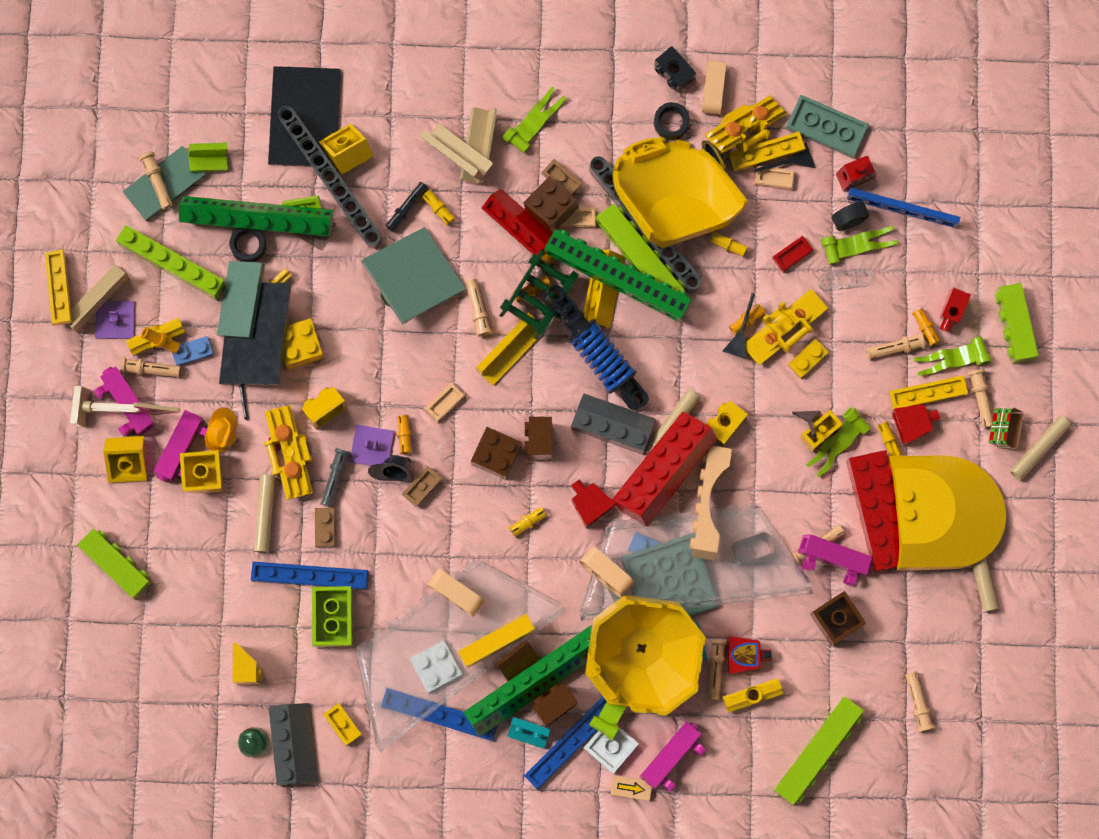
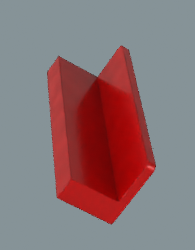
M502 189L491 194L481 208L532 254L535 253L537 255L540 250L544 251L552 236L551 232Z

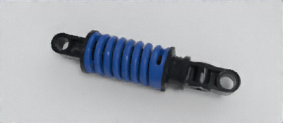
M552 285L542 294V300L552 311L555 318L563 325V330H567L570 337L567 342L573 345L575 351L583 350L580 353V357H586L584 360L586 364L592 361L589 368H596L593 372L595 375L600 374L598 379L600 381L604 380L602 384L608 390V393L611 394L616 391L631 410H638L645 406L649 401V397L634 378L638 371L629 365L628 360H624V355L619 354V349L615 348L614 343H610V338L605 337L606 333L601 331V327L596 322V319L589 321L585 317V313L578 309L576 303L570 299L561 286ZM550 292L555 293L556 299L551 297ZM635 396L639 398L640 404L635 401Z

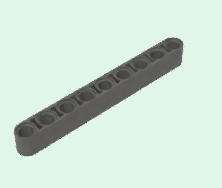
M289 106L282 107L278 112V117L285 130L369 248L379 247L382 238L378 229L296 112ZM286 113L292 114V118L290 120H284L283 115ZM301 128L303 132L301 135L296 136L293 134L294 130ZM308 143L314 145L310 151L304 150V146ZM319 158L324 160L321 166L314 164ZM327 174L335 175L332 181L325 180ZM344 189L346 192L343 196L339 197L336 195V191ZM349 204L356 205V209L353 212L346 210ZM364 219L367 221V224L364 227H359L357 222ZM375 234L378 236L376 242H369L368 237Z
M594 157L590 162L589 169L591 175L615 205L623 209L627 220L632 221L636 225V231L640 236H645L621 199L616 196L617 192L614 184L608 185L605 182L607 178L613 179V168L603 157ZM595 164H601L603 166V169L595 170L593 166ZM648 240V246L652 251L656 250L658 252L661 262L671 268L673 277L676 280L679 279L685 286L684 290L690 294L696 293L700 288L701 278L676 246L671 245L661 248ZM664 251H671L673 257L668 258L664 256ZM677 265L684 266L685 271L678 272L675 269V267ZM695 280L697 286L690 287L687 281Z

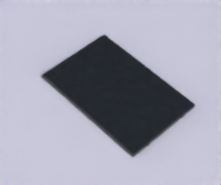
M273 66L268 165L311 166L280 122L278 112L284 106H289L296 112L323 151L319 141L338 131L341 69ZM286 113L283 115L284 120H290L292 118V114ZM297 128L293 134L296 136L301 135L303 130ZM308 143L304 146V150L310 151L314 145ZM319 158L314 164L321 166L324 160Z
M262 283L253 338L224 337L219 384L280 385L292 283Z

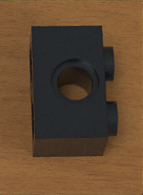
M673 46L655 59V71L658 75H663L667 79L668 86L672 90L676 89L678 93L696 78V72ZM675 67L679 72L671 73L669 69Z

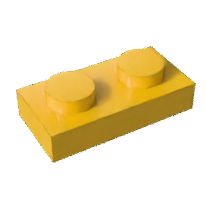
M814 339L787 366L801 379L829 352Z
M337 703L323 714L345 746L362 735L340 703Z

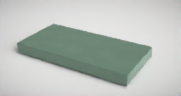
M800 95L785 129L793 133L800 132L802 137L854 159L869 124Z
M183 146L158 164L161 167L160 174L172 202L206 176L204 172H190L188 152ZM145 174L122 191L145 221H148L162 210L152 182Z
M229 261L217 329L218 336L253 338L265 264Z

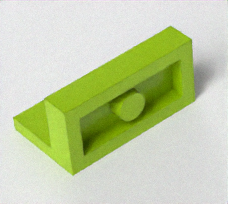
M227 142L189 144L188 160L190 172L228 171Z

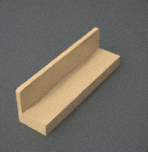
M473 107L471 108L466 143L489 160L497 109L494 108L487 111ZM461 168L459 180L477 185L486 180V175L480 182Z
M438 124L431 134L424 130L420 135L428 144L480 182L493 166L490 160L441 124Z
M114 264L71 309L72 323L67 325L78 333L96 312L130 279L128 275Z

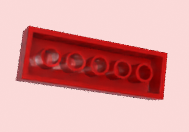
M682 411L612 498L618 509L648 527L717 441L718 438L713 429Z
M887 450L851 457L846 461L868 553L869 556H872L873 573L897 568L899 561V529L894 480Z

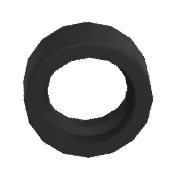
M669 102L663 104L655 113L653 123L655 131L659 136L667 140L679 139L688 130L689 113L679 103ZM675 111L681 115L683 123L680 129L671 132L662 127L660 120L665 112Z
M861 201L840 209L831 218L836 229L844 231L864 222L869 218L870 214L865 203Z
M237 228L231 234L229 240L230 250L240 262H256L265 254L266 240L260 230ZM244 234H252L259 241L258 250L252 255H244L237 249V241Z

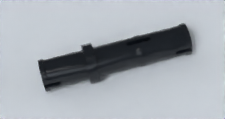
M420 181L403 204L395 209V214L385 225L390 231L395 232L403 220L408 218L407 215L427 192L428 186Z

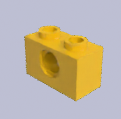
M731 400L727 404L723 402L717 410L719 414L716 418L711 417L706 423L713 429L718 438L716 442L722 447L748 415ZM727 418L730 422V425L726 427L722 426L720 424V419Z
M829 410L813 424L816 437L812 436L811 430L808 428L800 435L799 439L813 452L840 429L843 423Z

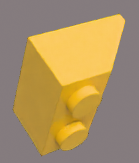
M352 124L319 141L333 167L341 175L373 157L367 139Z
M332 386L331 388L326 387L321 390L319 396L315 399H308L303 403L304 407L301 409L314 428L318 429L344 411L347 406L344 399Z
M144 436L105 438L103 453L108 483L147 481V456Z
M219 450L180 453L182 492L202 494L223 492Z
M233 643L232 682L236 685H260V680L264 678L263 668L238 643Z

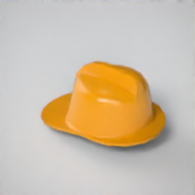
M221 407L216 409L210 418L205 434V444L211 451L219 450V452H224L236 440L237 420L235 414L229 408Z

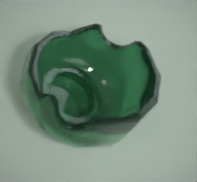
M259 727L245 729L238 737L237 745L239 751L246 757L254 758L261 755L267 750L269 745L267 733Z

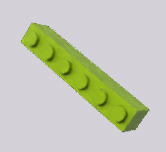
M613 203L596 216V223L629 264L638 269V272L652 275L655 281L659 283L665 282L671 285V289L677 292L679 290L685 292L683 283L673 277L671 268L660 261L661 257L658 252L651 250L648 246V240L645 236L638 234L636 225L625 218L626 214L620 206L616 207Z
M127 225L124 226L116 239L117 244L123 249L216 301L225 288V281L222 278Z
M842 697L773 791L789 804L794 805L795 802L799 804L805 796L803 794L804 790L807 787L811 788L816 782L815 775L818 771L822 773L829 764L826 761L830 755L834 757L839 751V743L842 740L846 741L851 735L850 728L853 724L857 726L862 720L863 716L861 714L864 710L847 697Z

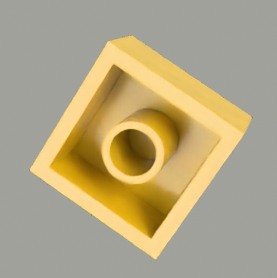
M311 318L288 325L286 328L283 359L287 370L324 359Z

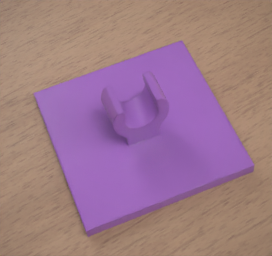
M107 301L96 312L95 338H133L135 301Z
M356 424L352 454L349 462L370 466L383 463L390 456L394 431Z

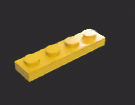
M796 132L753 145L745 153L740 150L733 151L729 156V161L734 173L805 151V146L800 132Z
M62 249L45 252L51 323L53 326L72 323L65 251Z
M964 375L891 390L888 393L892 409L964 396L968 394Z

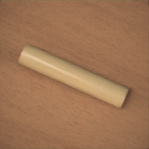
M691 389L686 391L644 451L649 454L682 411L687 414L691 412L700 399L696 392Z
M1060 415L1010 469L1012 476L1021 481L1071 426L1069 420Z
M262 474L259 479L254 552L269 553L275 485L274 475Z
M985 557L972 565L983 612H989L999 608Z

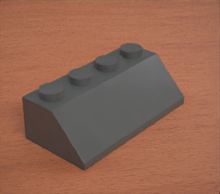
M584 393L571 424V430L643 455L655 418Z
M310 703L269 706L277 786L317 782Z

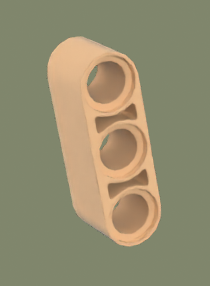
M707 61L701 113L718 115L721 113L726 62Z
M592 547L579 561L587 571L620 598L635 584L628 574L596 547Z
M439 568L427 584L473 617L484 602V599Z

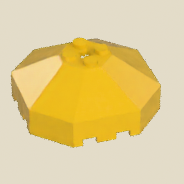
M624 595L592 621L585 674L608 704L630 706L633 712H650L666 716L698 692L699 672H701L702 652L706 637L679 602ZM639 643L641 645L646 644V651L644 653L636 651Z

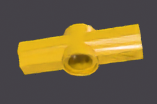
M179 317L162 325L158 324L149 327V329L158 333L166 334V337L170 339L186 333ZM141 334L126 340L132 356H136L151 348H158L154 343L141 338Z
M776 678L723 696L722 698L727 713L782 695L783 690L779 679ZM750 690L757 692V700L752 701L748 698Z

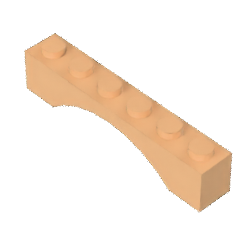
M712 446L702 459V463H705V469L701 468L700 480H703V484L698 487L697 497H700V503H696L694 513L698 515L697 521H693L692 532H695V538H691L689 549L693 550L692 557L714 561L716 559L720 535L714 527L710 516L709 497L717 483L728 473L732 449Z

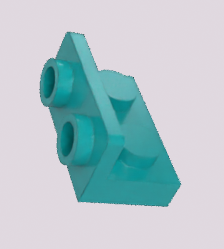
M513 717L507 736L544 749L550 729Z

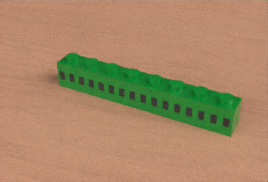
M183 196L179 204V222L330 236L334 225V210Z
M555 229L544 249L545 254L679 323L690 305L691 299L688 298L689 295L680 290L677 292L671 289V285L655 281L652 275L648 273L642 274L638 272L636 267L620 263L621 260L615 256L609 257L604 254L603 250L587 246V243L582 239L577 238L575 240L564 230L558 231Z
M592 625L465 710L463 713L477 735L480 737L586 665Z

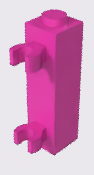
M116 366L114 368L109 367L102 372L103 375L100 378L104 385L93 390L98 399L103 398L110 392L117 404L141 403ZM123 412L129 422L119 427L118 430L123 437L127 436L134 429L141 436L156 425L146 412Z
M184 410L154 469L157 479L167 483L168 480L174 482L177 475L181 477L180 453L189 452L198 434L205 438L207 428L202 427L204 423L202 417Z
M811 534L802 536L798 554L806 556L802 569L814 571L816 560L847 571L843 584L855 586L857 575H867L872 567V556Z
M685 722L639 777L653 789L661 784L667 791L671 792L676 785L665 776L687 750L691 748L698 756H701L706 751L702 745L696 742L701 735L698 732L700 729L692 722Z

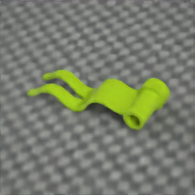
M552 86L545 96L534 105L525 119L515 129L510 127L502 139L507 143L510 142L524 154L530 147L528 142L542 128L547 119L556 112L566 97H561L553 106L541 112L555 89Z
M893 226L837 240L835 236H829L820 240L822 247L825 248L829 265L839 263V258L854 256L869 250L882 249L898 244L897 240L887 242L868 241L894 230Z
M982 336L973 338L971 344L956 349H943L927 356L913 358L914 362H931L942 358L945 359L929 369L917 372L918 376L930 375L946 368L962 367L976 362L977 366H983L991 363L992 360L990 354H987Z
M854 406L847 409L843 414L845 421L838 432L825 440L821 445L819 453L806 464L810 467L820 461L830 449L826 464L816 474L818 477L831 468L835 457L847 449L860 432L865 434L869 431L871 426L859 415Z
M606 702L598 717L594 715L589 726L605 734V737L612 741L619 729L617 723L627 706L613 705Z

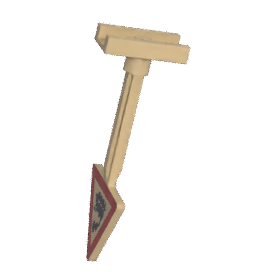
M74 386L70 424H77V427H86L87 413H93L94 411L128 413L143 411L151 415L179 413L180 408L135 402L133 404L94 403L89 401L90 389L83 386Z

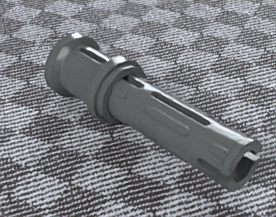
M338 448L334 450L336 454L333 463L329 466L331 472L320 503L331 508L342 473H345L347 470L345 467L348 457L352 454Z

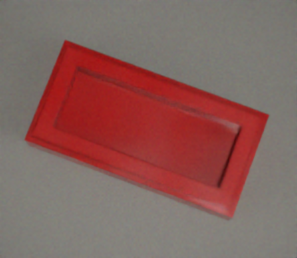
M802 235L772 256V259L782 273H784L814 250Z

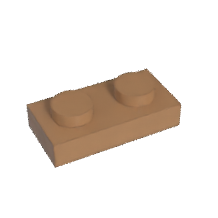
M555 159L541 172L546 179L550 176L571 195L582 185V182Z
M427 466L402 495L417 507L442 478Z
M315 508V547H335V508Z

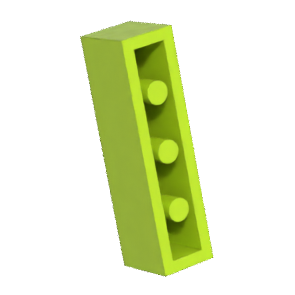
M1022 283L1000 286L996 290L994 297L996 304H999L1000 307L999 320L1004 324L1003 337L1005 341L1007 340L1009 346L1007 348L1008 358L1012 359V364L1035 360L1038 357Z
M92 529L77 546L127 594L136 600L151 584L148 580L150 576L143 569L138 571L134 567L136 563L129 556L124 558L120 554L122 549L115 543L111 545L106 540L108 536L102 530L97 532L95 529Z

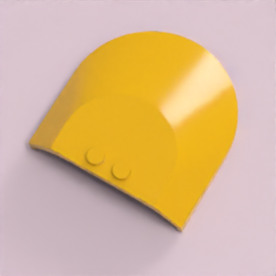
M664 137L644 139L628 146L623 154L617 158L613 171V183L619 198L650 242L665 248L725 228L746 209L747 199L720 164L702 148L698 151L690 147L691 143L684 140L676 139L675 142L665 141Z
M888 456L894 480L899 529V561L897 571L965 568L978 563L996 548L1005 529V503L998 486L982 468L971 461L955 456Z

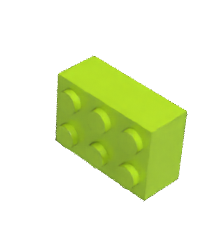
M351 586L312 587V646L314 648L353 647V596Z

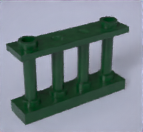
M542 250L537 255L534 253L529 259L528 263L531 265L510 299L503 301L500 306L502 311L499 315L503 317L508 311L532 326L534 332L531 337L536 340L543 335L554 315L547 305L521 290L526 281L543 292L550 287L531 275L534 267H539L559 280L566 294H568L579 276L575 271H572L569 275H564L540 260L544 253ZM550 292L551 297L556 299L555 293ZM516 296L540 310L541 314L544 315L541 321H536L513 306L512 303Z

